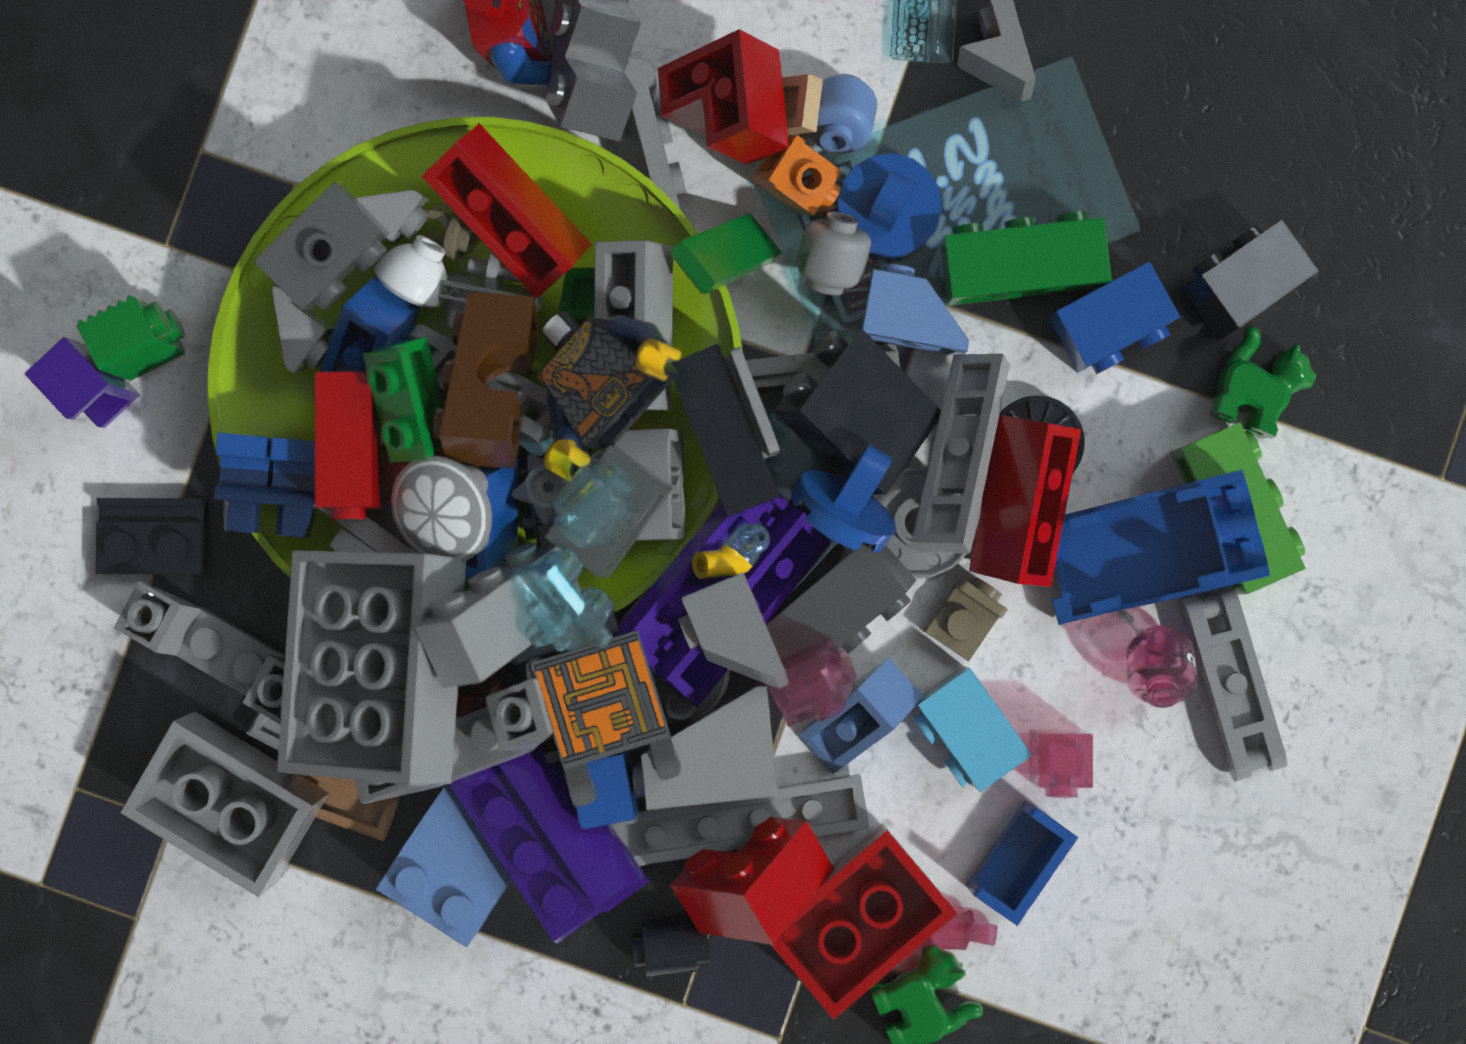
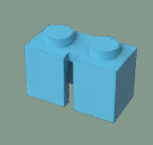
M961 667L925 693L924 697L916 705L920 714L915 716L913 720L931 744L938 739L942 741L951 755L944 763L962 788L971 783L976 790L982 792L1032 756L1029 749L970 667Z

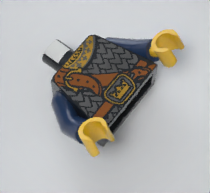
M564 311L552 317L544 326L543 335L558 351L541 371V379L548 388L546 396L554 440L544 459L548 470L566 481L570 480L569 470L572 463L581 468H585L590 463L589 455L582 451V444L586 448H608L613 446L679 374L676 368L666 360L668 358L679 360L682 355L681 351L669 346L658 327L652 322L617 315L610 319L591 317L580 326L568 312Z

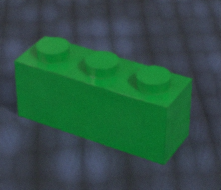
M1077 211L1056 216L1057 223L1036 225V218L1023 217L1005 221L1004 229L984 231L982 223H970L953 227L952 234L945 235L940 243L947 306L1096 290L1112 281L1105 218L1089 219L1088 212Z

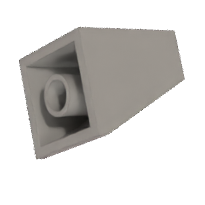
M763 682L753 683L721 702L705 715L670 732L681 764L680 775L668 780H661L659 778L650 745L644 749L641 754V760H636L635 765L632 766L635 797L646 798L647 810L778 796L766 684Z

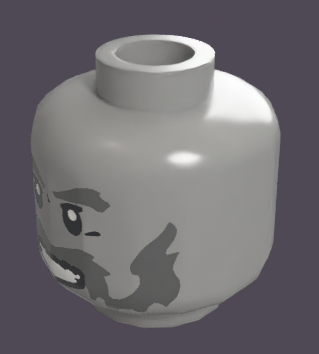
M829 212L826 219L813 220L805 227L797 258V268L799 273L806 278V285L824 294L842 295L845 294L847 289L860 284L864 277L872 241L868 233L857 226V218L842 212Z

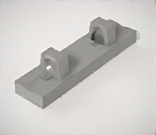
M1003 353L953 355L912 543L919 552L971 553L975 529L978 527L981 512L980 505L1010 366ZM945 493H961L963 497L946 496Z

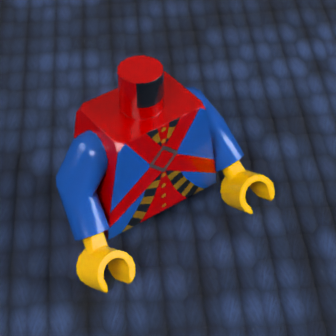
M463 0L472 45L499 72L502 79L514 85L548 88L552 52L542 0Z

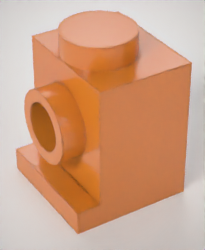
M788 135L789 148L763 158L752 175L751 180L800 215L814 216L817 210L825 212L832 206L840 193V186L835 182L842 171L804 143L805 140L798 135ZM807 169L813 174L804 186L802 174Z

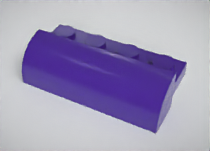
M780 492V498L730 518L727 517L721 503L619 625V633L614 634L617 637L638 630L651 673L697 708L729 669L707 661L701 645L690 649L678 621V618L688 614L681 598L733 576L697 578L692 568L694 555L697 552L719 550L722 545L733 548L743 556L752 566L744 575L766 624L832 544L824 534L806 521L808 516L805 512L791 506Z
M543 742L530 753L449 783L555 943L561 942L600 912L607 913L650 881L611 824L588 829L580 827L577 808L570 796L563 765L560 760L547 763L543 753Z

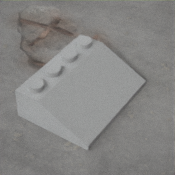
M293 551L277 772L405 785L452 783L458 686L443 688L414 627L434 614L431 609L434 603L451 594L464 593L466 561L461 562L459 558L430 554Z

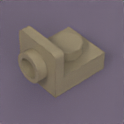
M978 577L971 584L964 579L958 580L923 632L969 662L998 618H1003L1008 610L998 603L1002 593Z

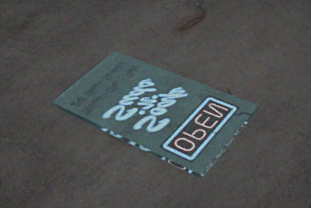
M1072 56L1034 70L1036 81L1032 97L1029 100L1019 101L992 86L872 133L868 143L855 152L836 154L823 151L818 153L842 171L835 182L840 186V190L843 180L855 165L873 155L890 153L915 159L930 171L940 189L942 211L937 229L923 248L915 253L912 252L905 257H896L893 260H880L869 256L862 281L856 287L847 289L845 294L829 295L811 289L806 285V278L799 273L797 268V258L805 227L813 220L826 219L829 212H837L836 204L838 197L825 212L817 210L814 216L800 215L755 183V190L761 197L814 333L815 344L830 331L861 328L870 276L874 269L883 271L884 264H897L915 269L914 277L927 279L943 304L947 306L940 243L945 235L952 234V228L955 226L982 223L984 231L1004 229L1005 221L1023 217L1036 218V225L1057 223L1056 216L1086 211L1088 212L1089 219L1105 218L1107 244L1141 231L1139 220L1135 217L1078 73V66ZM807 169L802 174L804 186L813 174Z

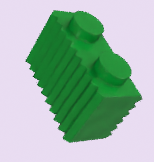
M128 295L126 302L118 300L116 307L108 305L106 312L98 310L96 317L88 315L87 321L79 319L77 329L99 371L102 370L129 381L185 354V349L180 339L186 337L181 322L171 309L163 311L156 301L148 304Z

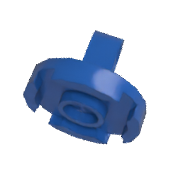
M896 153L873 155L855 165L843 180L836 204L837 212L846 213L858 219L857 226L867 232L872 241L869 256L880 260H893L896 257H905L912 252L915 253L922 249L935 233L942 211L940 189L930 171L915 159Z
M868 444L846 479L824 470H807L801 475L791 491V500L795 507L804 503L811 510L806 521L831 540L857 551L861 544L865 542L871 544L872 553H879L896 531L895 520L887 508L872 494L886 473L893 457Z

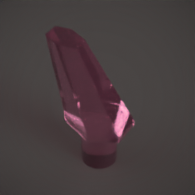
M969 910L954 916L916 950H922L926 946L935 944L942 950L960 949L966 951L969 942L994 946L997 939L998 926L974 921L973 911Z

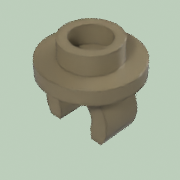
M438 203L428 210V217L438 220L443 225L445 231L433 228L424 236L441 245L446 251V257L459 260L465 253L470 254L473 252L480 238L447 203Z

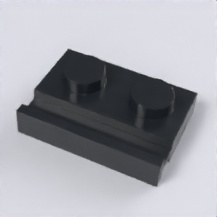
M97 498L99 521H96L95 574L206 575L207 523H205V507H207V499Z

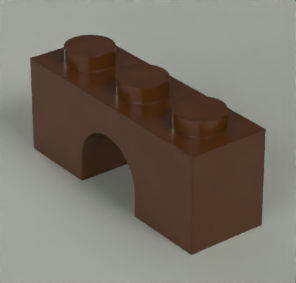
M468 292L464 313H456L453 323V343L457 346L455 359H448L446 361L443 374L444 392L448 393L445 408L438 407L436 409L433 424L434 439L442 443L447 458L453 459L462 465L515 468L523 423L517 392L494 390L487 387V384L496 376L507 372L532 373L540 328L534 297Z

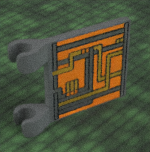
M638 630L531 663L535 677L540 684L570 796L575 806L581 807L591 804L597 796L595 784L587 765L588 762L646 744H650L655 767L661 780H668L680 775L681 764Z

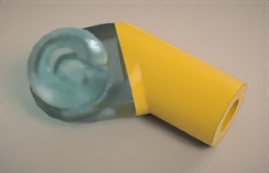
M758 523L740 525L732 532L719 550L702 551L694 555L692 560L694 574L699 579L746 573L755 564L761 552L765 551L769 545L770 535L767 529Z

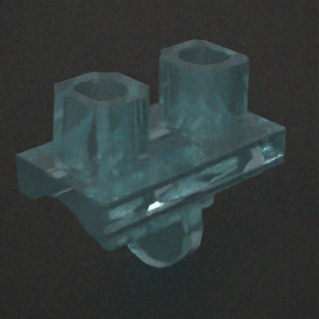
M571 550L552 551L538 565L519 567L510 578L530 602L525 610L533 620L528 624L525 636L534 647H542L552 643L558 651L565 649L572 651L584 645L593 644L598 649H602L613 638V635L604 624L615 605L603 591L596 587L584 588L580 593L578 592L573 583L583 572V564Z

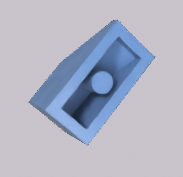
M884 264L883 271L873 270L869 279L861 328L874 341L948 355L965 354L968 351L969 339L927 279L914 277L915 269L903 265Z
M888 657L852 685L803 729L798 736L834 774L892 732L924 696Z

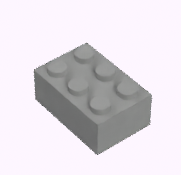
M194 711L173 721L123 807L121 814L257 897H260L278 882L329 793L299 774L277 772L278 762Z

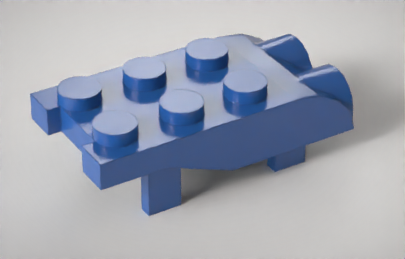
M1243 469L1065 514L1055 564L1062 596L1053 598L1052 601L1058 625L1270 576L1265 549Z

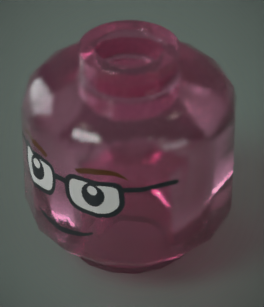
M1166 626L1150 627L1134 637L1127 646V686L1136 698L1154 707L1167 708L1188 698L1196 689L1197 666L1195 647L1191 640L1180 632Z

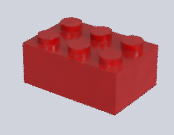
M883 823L833 865L835 869L775 944L771 945L833 1020L958 914L948 899Z

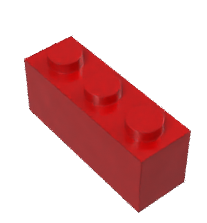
M480 123L459 139L421 176L536 299L570 270L592 245Z
M999 415L982 495L978 527L972 543L969 572L1016 584L1051 587L1081 429Z

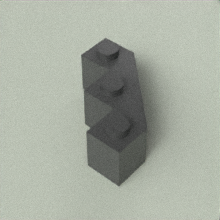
M555 0V11L551 23L553 34L551 74L546 99L560 127L620 141L637 95L635 88L624 73L641 25V21L628 4L629 0Z

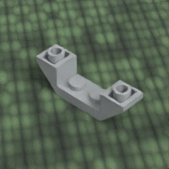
M416 190L356 198L390 233L386 238L397 243L403 235L409 240L412 239L429 216V213L423 208L430 199ZM276 284L272 292L284 365L293 373L303 372L307 366L315 370L325 358L330 343L327 339L335 328L311 310H301Z
M138 581L114 629L156 653L174 655L245 695L246 697L243 701L245 705L280 724L285 653L209 610L148 583Z
M530 679L487 696L485 698L488 707L456 719L452 782L530 753L553 733L538 679ZM355 780L361 804L446 785H405Z

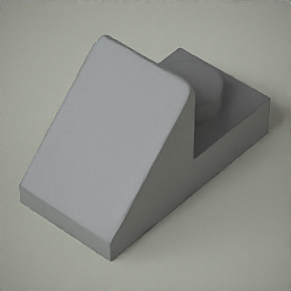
M985 0L984 8L978 9V20L984 40L961 46L957 66L1019 101L1029 100L1032 97L1036 78L1013 0Z

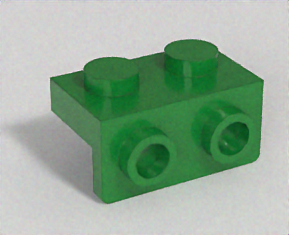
M427 337L413 338L363 353L367 370V381L374 397L382 428V439L387 448L390 463L430 458L434 455L435 450L443 448L442 443L434 439L433 424L436 409L438 407L444 408Z

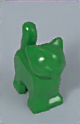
M1250 326L1244 330L1243 341L1232 351L1225 368L1219 376L1217 395L1213 400L1209 415L1232 424V421L1237 418L1238 407H1244L1250 411L1244 431L1250 430L1260 438L1272 439L1276 437L1278 432L1277 420L1288 406L1291 395L1300 390L1310 389L1316 380V373L1311 368L1309 357L1300 351V344H1295L1290 349L1285 348L1277 356L1272 364L1271 374L1250 362L1251 356L1261 343L1260 330Z
M935 944L926 946L921 950L920 960L914 969L901 973L890 982L884 984L877 982L870 988L880 1016L895 1009H899L902 1014L899 1022L886 1024V1031L891 1044L933 1043L940 1040L943 1036L958 1030L968 1020L977 1019L983 1015L982 1005L974 1001L964 1002L953 1011L946 1012L935 994L936 989L948 988L966 975L965 970L962 969V962L958 963L957 958L952 952L942 950Z

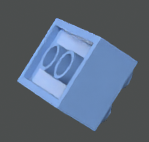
M448 783L415 828L376 890L467 948L476 937L512 879Z

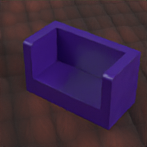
M67 337L59 340L24 373L66 419L74 420L84 412L100 428H106L141 395L126 379L119 378V376L116 377V375L113 376L102 370L99 371L86 345Z

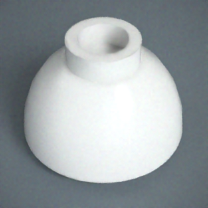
M417 235L413 243L398 245L386 252L374 266L376 276L381 284L398 297L424 308L442 305L444 298H439L438 294L440 281L447 280V271L442 261L446 251L437 242L425 236Z

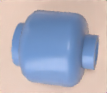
M839 74L823 79L817 131L807 133L809 138L818 147L836 154L852 153L863 148L871 139L878 102L874 91L854 75Z

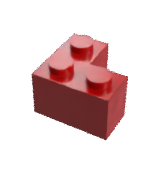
M738 29L657 68L662 117L699 134H706L708 148L746 165L789 148L780 53L777 48Z
M769 817L755 828L753 836L738 853L701 849L687 860L683 871L670 886L699 933L774 945L835 869L807 820Z

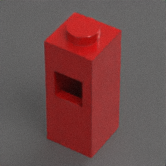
M315 372V507L332 510L333 520H365L366 509H381V425L374 397L368 385L367 372Z

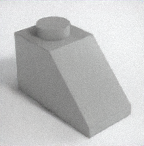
M744 573L681 598L688 614L678 618V621L690 649L701 645L707 661L780 689L789 685L784 667Z

